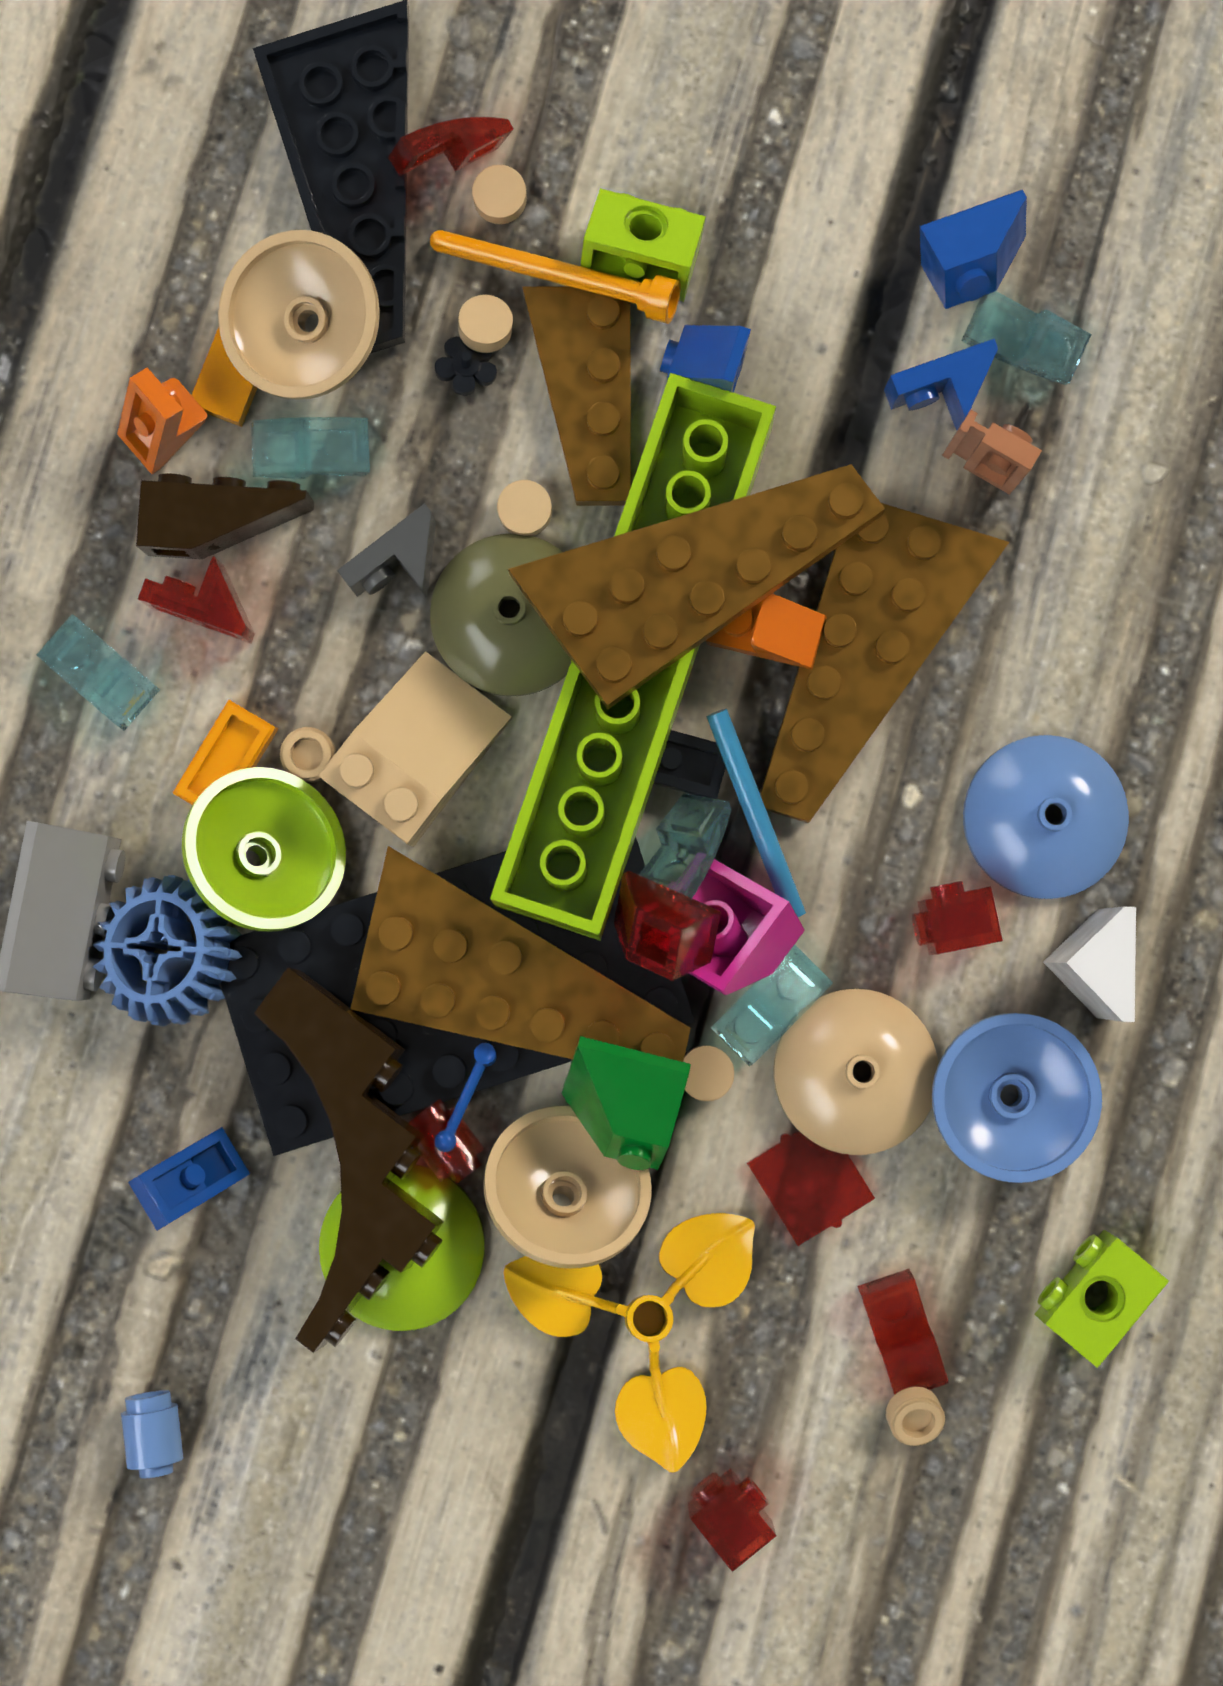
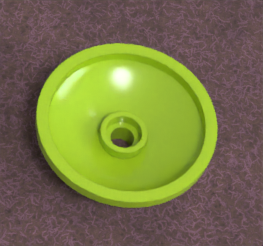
M264 767L245 768L230 772L214 781L200 794L190 808L185 820L182 834V855L190 882L201 899L214 912L235 925L250 930L266 932L291 929L307 922L320 913L330 903L340 887L346 865V845L340 822L327 800L314 787L293 774ZM247 851H253L259 856L260 866H253L248 862L246 858Z
M418 1164L413 1167L403 1180L395 1175L391 1181L444 1221L436 1233L443 1241L422 1268L414 1263L411 1268L401 1273L387 1262L384 1268L391 1273L379 1291L371 1300L362 1295L350 1312L353 1316L381 1329L392 1331L417 1330L445 1319L456 1311L470 1295L483 1266L485 1254L484 1230L472 1200L451 1178L435 1169ZM341 1192L329 1207L320 1232L319 1257L325 1280L335 1256L342 1212Z

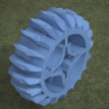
M175 875L164 876L163 880L151 877L148 879L144 878L142 888L136 886L125 888L127 903L122 901L109 903L115 916L112 921L98 922L107 933L104 941L100 940L92 944L98 951L104 952V958L95 964L93 968L99 973L108 974L99 988L103 989L105 993L114 994L112 1005L117 1009L128 1011V1016L136 1021L146 1022L148 1020L152 1025L166 1026L167 1024L170 1025L171 1022L182 1025L190 1022L191 1015L203 1016L204 1014H209L208 999L213 1001L225 999L219 986L221 981L231 982L237 979L227 968L229 960L235 961L242 957L237 950L230 949V943L242 934L236 928L226 926L229 921L219 916L201 899L190 879L186 881ZM187 915L190 918L191 922L187 921ZM191 923L195 930L196 942L191 935ZM167 947L181 948L178 952L167 951V954L154 953L155 950H167ZM139 960H140L141 965H142L143 976H142V973H141V970H140Z

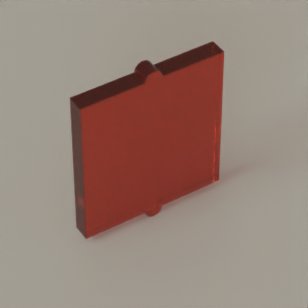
M799 1131L792 1135L787 1133L781 1134L779 1143L747 1162L797 1246L830 1226L839 1228L842 1225L841 1219L875 1199L848 1154L823 1148L810 1141Z

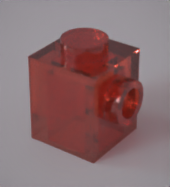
M963 881L930 887L932 898L917 901L920 912L912 914L913 928L918 945H927L929 955H938L1003 941L991 886L964 891Z
M730 1468L720 1477L716 1472L708 1475L691 1491L690 1495L693 1499L688 1502L690 1519L732 1572L776 1537L773 1521L764 1511L769 1502L749 1476L741 1482Z

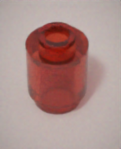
M439 1099L408 1123L425 1135L417 1145V1148L423 1152L421 1157L439 1182L450 1176L453 1182L457 1184L482 1165L476 1155L485 1148L463 1118L455 1133L457 1142L454 1149L449 1152H441L435 1147V1136L440 1131L445 1130L455 1108L453 1106L448 1109L442 1099Z

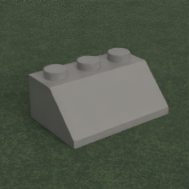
M26 822L0 953V991L81 1001L90 1000L91 991L99 989L103 973H99L93 966L102 959L98 958L99 951L92 944L102 940V936L105 937L107 933L98 922L112 921L115 916L109 900L113 882L118 883L120 881L125 866V851L119 850L121 839L38 822Z

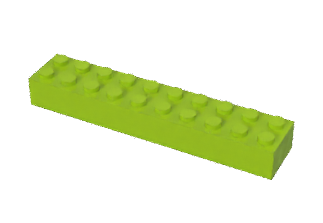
M670 373L614 536L750 495L772 431L776 406ZM699 646L609 709L606 708L579 669L571 661L490 897L495 906L601 941Z

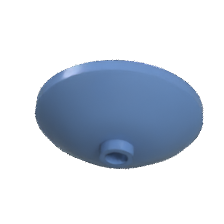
M1052 735L1023 738L1004 746L991 755L974 775L966 793L963 809L965 837L973 857L982 870L992 880L1007 890L1022 896L1038 899L1070 896L1089 888L1103 878L1115 864L1123 849L1129 824L1126 795L1119 778L1111 766L1098 753L1086 745L1069 738ZM1050 804L1058 806L1062 811V820L1058 825L1050 824L1045 818V810Z
M1008 1013L980 1020L965 1029L952 1041L942 1055L935 1072L932 1086V1106L940 1134L950 1150L963 1163L987 1177L999 1181L1023 1183L1042 1180L1059 1173L1071 1165L1084 1152L1091 1142L1100 1120L1102 1090L1099 1074L1090 1054L1072 1033L1059 1024L1043 1017L1024 1013ZM1013 1084L1018 1090V1098L1013 1104L1005 1105L1000 1097L1001 1091L1005 1086Z

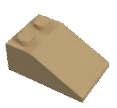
M425 651L354 729L318 777L406 844L414 847L511 721L512 716Z

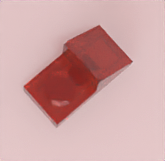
M213 556L209 563L198 596H194L195 586L179 579L165 576L163 583L160 584L145 578L138 600L149 608L252 644L255 635L224 565L216 557Z

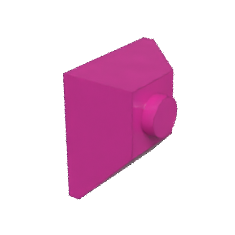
M702 852L637 940L641 945L722 994L728 995L772 975L805 929L789 901Z

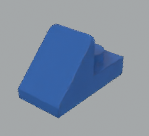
M995 338L892 374L884 388L891 410L906 404L909 411L926 407L939 400L938 393L942 392L956 430H958L971 410L997 353L998 346Z
M223 1127L138 1175L128 1183L158 1231L250 1175V1172Z

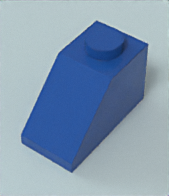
M1023 190L920 226L921 266L945 309L977 300L984 295L997 291L1026 237L1027 196Z
M684 325L679 342L669 340L662 359L660 372L668 374L667 380L670 373L734 393L745 360L751 329L742 326Z

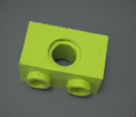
M600 188L583 239L580 266L640 282L646 277L654 279L657 274L678 279L681 283L679 301L684 302L698 257L706 216L691 213L682 208L669 207L635 198L629 194L616 193Z
M1103 1230L1098 1237L1095 1234L1089 1236L1078 1247L1073 1256L1076 1264L1063 1280L1057 1277L1044 1288L1037 1301L1041 1306L1034 1313L1036 1317L1096 1368L1101 1365L1169 1282L1118 1237L1106 1230ZM1105 1281L1108 1287L1106 1300L1097 1307H1087L1085 1303L1087 1288L1094 1282Z

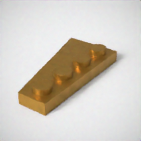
M522 286L576 505L625 506L631 488L630 302L570 286Z

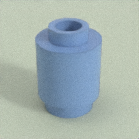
M169 1390L150 1391L126 1397V1411L121 1413L127 1469L139 1470L140 1478H154L172 1473L174 1471L173 1463L179 1462L184 1458L178 1404L171 1402Z

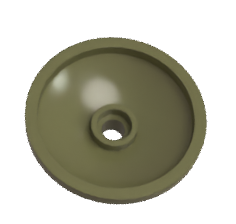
M500 534L474 542L459 552L448 563L434 588L430 607V623L438 651L456 675L476 689L507 697L524 696L540 692L558 683L567 675L572 661L516 585L508 571L509 568L562 553L563 551L537 537ZM507 600H514L520 605L519 613L513 618H505L499 612L501 604Z

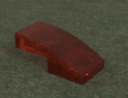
M468 117L439 122L401 137L388 158L399 176H402L444 153L456 172L498 149L514 128L508 119L495 117Z
M908 1268L857 1286L893 1394L895 1395L909 1387H923L931 1390L948 1384L949 1381L937 1342L928 1324L916 1281L910 1269Z

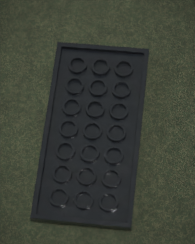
M636 837L601 941L495 906L490 897L506 851L435 873L685 1025L695 1022L678 967L641 945L637 940L659 911V907ZM377 892L324 908L312 919L291 929L272 932L255 930L240 935L230 943V949L237 950L242 956L235 961L229 960L227 968L237 979L231 982L221 981L220 984L273 1156L324 1141L334 1136L329 1117L311 1078L287 1044L264 1024L254 1012L287 968L301 970L351 1008ZM355 1011L405 1049L397 1060L403 1065L399 1075L386 1091L382 1093L376 1089L372 1094L399 1116L460 1097L476 1063L474 1050L481 1043H490L495 1048L497 1057L491 1066L485 1067L474 1092L572 1061L569 1058Z

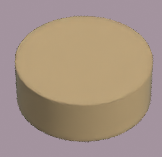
M492 165L482 170L474 180L472 187L474 205L479 215L486 221L494 224H507L516 220L524 211L527 203L526 185L522 176L515 169L506 165Z
M478 295L470 298L463 304L458 317V331L460 338L466 346L477 352L491 353L503 348L510 340L513 316L510 308L503 300L492 295Z
M518 480L503 489L498 498L497 511L503 527L511 534L535 536L548 526L552 516V504L548 492L540 484L531 480Z
M302 727L292 731L284 739L280 749V760L287 773L293 774L307 783H315L322 780L318 776L336 754L337 750L332 739L321 730L313 727Z
M701 1045L689 1050L685 1054L683 1062L691 1064L685 1091L691 1097L700 1101H714L729 1091L734 1081V1067L724 1051L715 1046Z
M909 1387L899 1391L891 1398L886 1408V1419L894 1437L906 1445L919 1446L931 1442L941 1433L945 1424V1414L937 1396L929 1389L923 1387Z

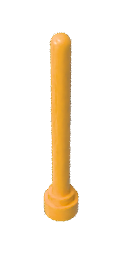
M437 230L430 236V246L436 252L637 304V310L645 312L647 319L669 324L678 306L681 283L678 279L657 274L654 279L646 277L640 282L443 230Z

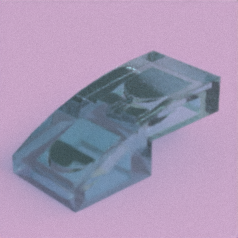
M995 291L980 298L961 341L969 346H974L995 338L998 350L994 358L1039 377L1067 385L1072 380L1092 334L1047 309L1035 313Z
M299 417L255 420L251 423L253 477L307 479L311 474L365 477L370 472L368 418Z
M73 614L36 654L71 687L124 731L160 691L133 664L116 652L90 627Z
M682 794L656 828L661 847L634 881L640 898L686 908L704 880L719 849L732 810L729 801Z
M794 944L775 972L755 982L710 1028L750 1067L816 1002L833 982Z

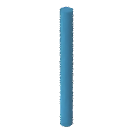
M726 708L706 716L774 892L789 901L797 917H800L806 913L728 710Z

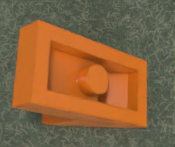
M147 367L129 378L117 435L147 470L154 474L205 423L207 413L178 379L170 378L161 383Z
M772 593L705 642L710 646L812 670L827 617L824 614Z

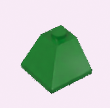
M580 1036L561 1094L604 1157L616 1159L622 1166L633 1170H646L648 1168L658 1170L669 1148L691 1064Z

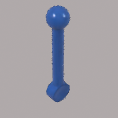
M481 1043L475 1048L474 1058L476 1063L445 1130L440 1131L435 1136V1147L441 1152H449L456 1146V1130L484 1069L496 1061V1050L490 1043Z

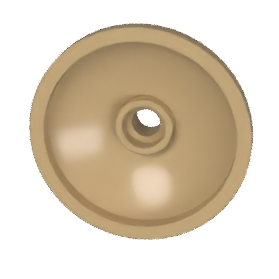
M311 230L280 232L259 241L246 251L236 262L225 281L218 311L221 340L227 356L237 371L255 387L277 397L295 400L320 397L347 383L361 369L370 355L377 337L380 319L377 290L365 264L351 249L340 241L326 234ZM317 314V327L307 332L305 328L307 318Z
M846 989L828 993L813 1000L791 1019L777 1045L773 1066L774 1084L783 1111L802 1135L815 1144L834 1152L849 1155H867L885 1151L898 1145L920 1127L932 1108V1086L939 1063L937 1052L928 1030L918 1016L907 1006L893 997L880 992L865 989ZM859 1061H865L871 1067V1076L863 1083L858 1082L853 1076V1067Z
M552 1106L538 1109L520 1117L509 1125L499 1136L490 1152L483 1184L484 1197L490 1217L508 1243L525 1256L545 1265L558 1268L590 1267L603 1263L622 1252L635 1239L643 1226L650 1208L652 1189L649 1169H629L619 1164L616 1159L604 1157L570 1106ZM563 1194L569 1198L571 1204L565 1207L559 1206L554 1202L553 1196Z

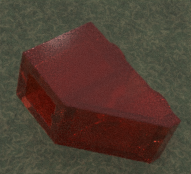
M627 871L622 875L614 926L627 960L674 981L711 963L721 911L636 873Z

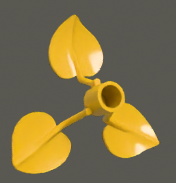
M711 1213L690 1218L675 1226L663 1240L658 1257L662 1269L676 1280L661 1298L654 1295H642L632 1300L628 1306L594 1296L602 1283V1272L599 1264L584 1268H558L523 1256L508 1263L503 1271L507 1290L517 1309L534 1327L548 1335L556 1337L579 1335L585 1331L590 1322L592 1306L624 1316L625 1325L630 1334L638 1340L648 1343L651 1376L638 1375L632 1377L623 1385L615 1402V1418L620 1432L632 1447L672 1473L677 1472L694 1452L704 1428L707 1405L704 1389L699 1379L691 1370L685 1367H674L661 1374L659 1341L669 1334L673 1326V1312L669 1305L683 1287L687 1297L693 1303L709 1308L725 1306L733 1302L743 1292L752 1270L753 1237L755 1231L754 1222L743 1216Z

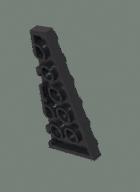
M408 0L390 4L253 48L311 231L331 236L351 249L365 264L374 281L379 299L380 319L377 337L371 353L405 343L409 77Z

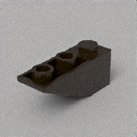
M159 474L158 481L141 480L136 546L146 555L152 557L205 559L313 511L314 501L306 490H300V484L292 481L270 480L267 482V488L246 487L245 480L233 477L213 478L212 485L192 483L191 477L181 474Z

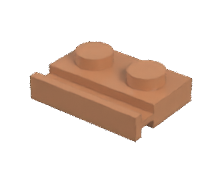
M970 410L942 456L949 459L954 453L965 459L964 469L1010 495L1032 469L1042 450L1031 444L1033 442L1032 438L1015 426L1004 424L1001 427L993 422L987 429L974 421L978 413Z

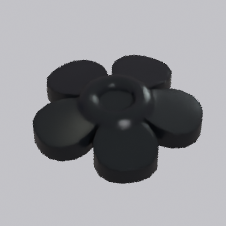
M458 336L452 337L445 342L444 351L447 357L437 359L435 362V373L441 381L453 380L452 387L456 394L462 396L473 394L475 391V381L482 386L491 385L495 381L497 376L496 366L488 362L492 357V352L481 353L470 348L467 350V346Z

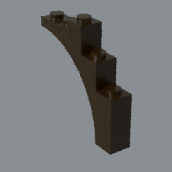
M287 968L254 1014L287 1044L311 1078L331 1123L340 1162L342 1212L335 1256L319 1300L295 1338L314 1353L328 1342L336 1347L346 1336L356 1321V1318L349 1314L362 1295L371 1300L389 1277L391 1272L384 1268L387 1262L402 1273L411 1268L414 1263L422 1268L430 1260L443 1241L436 1233L444 1221L391 1181L395 1175L403 1180L413 1169L423 1154L417 1148V1145L425 1136L372 1095L376 1089L382 1093L386 1091L399 1075L403 1065L397 1060L405 1049L354 1010H351L350 1007L301 970Z

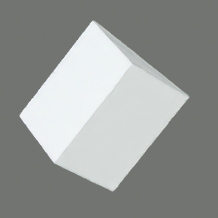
M1136 907L1098 909L1043 963L1096 1018L1135 1022Z

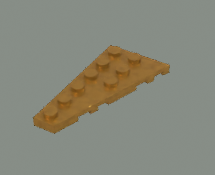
M852 464L512 567L508 571L511 578L606 708L609 709L880 518L885 508Z
M881 503L885 508L883 515L835 549L816 610L826 615L827 618L813 669L798 668L760 792L767 811L806 823L811 821L1007 547L1008 541Z
M387 847L351 1010L569 1059L573 1058L579 1038L582 1036L681 1062L684 1061L691 1029L689 1026L392 847Z

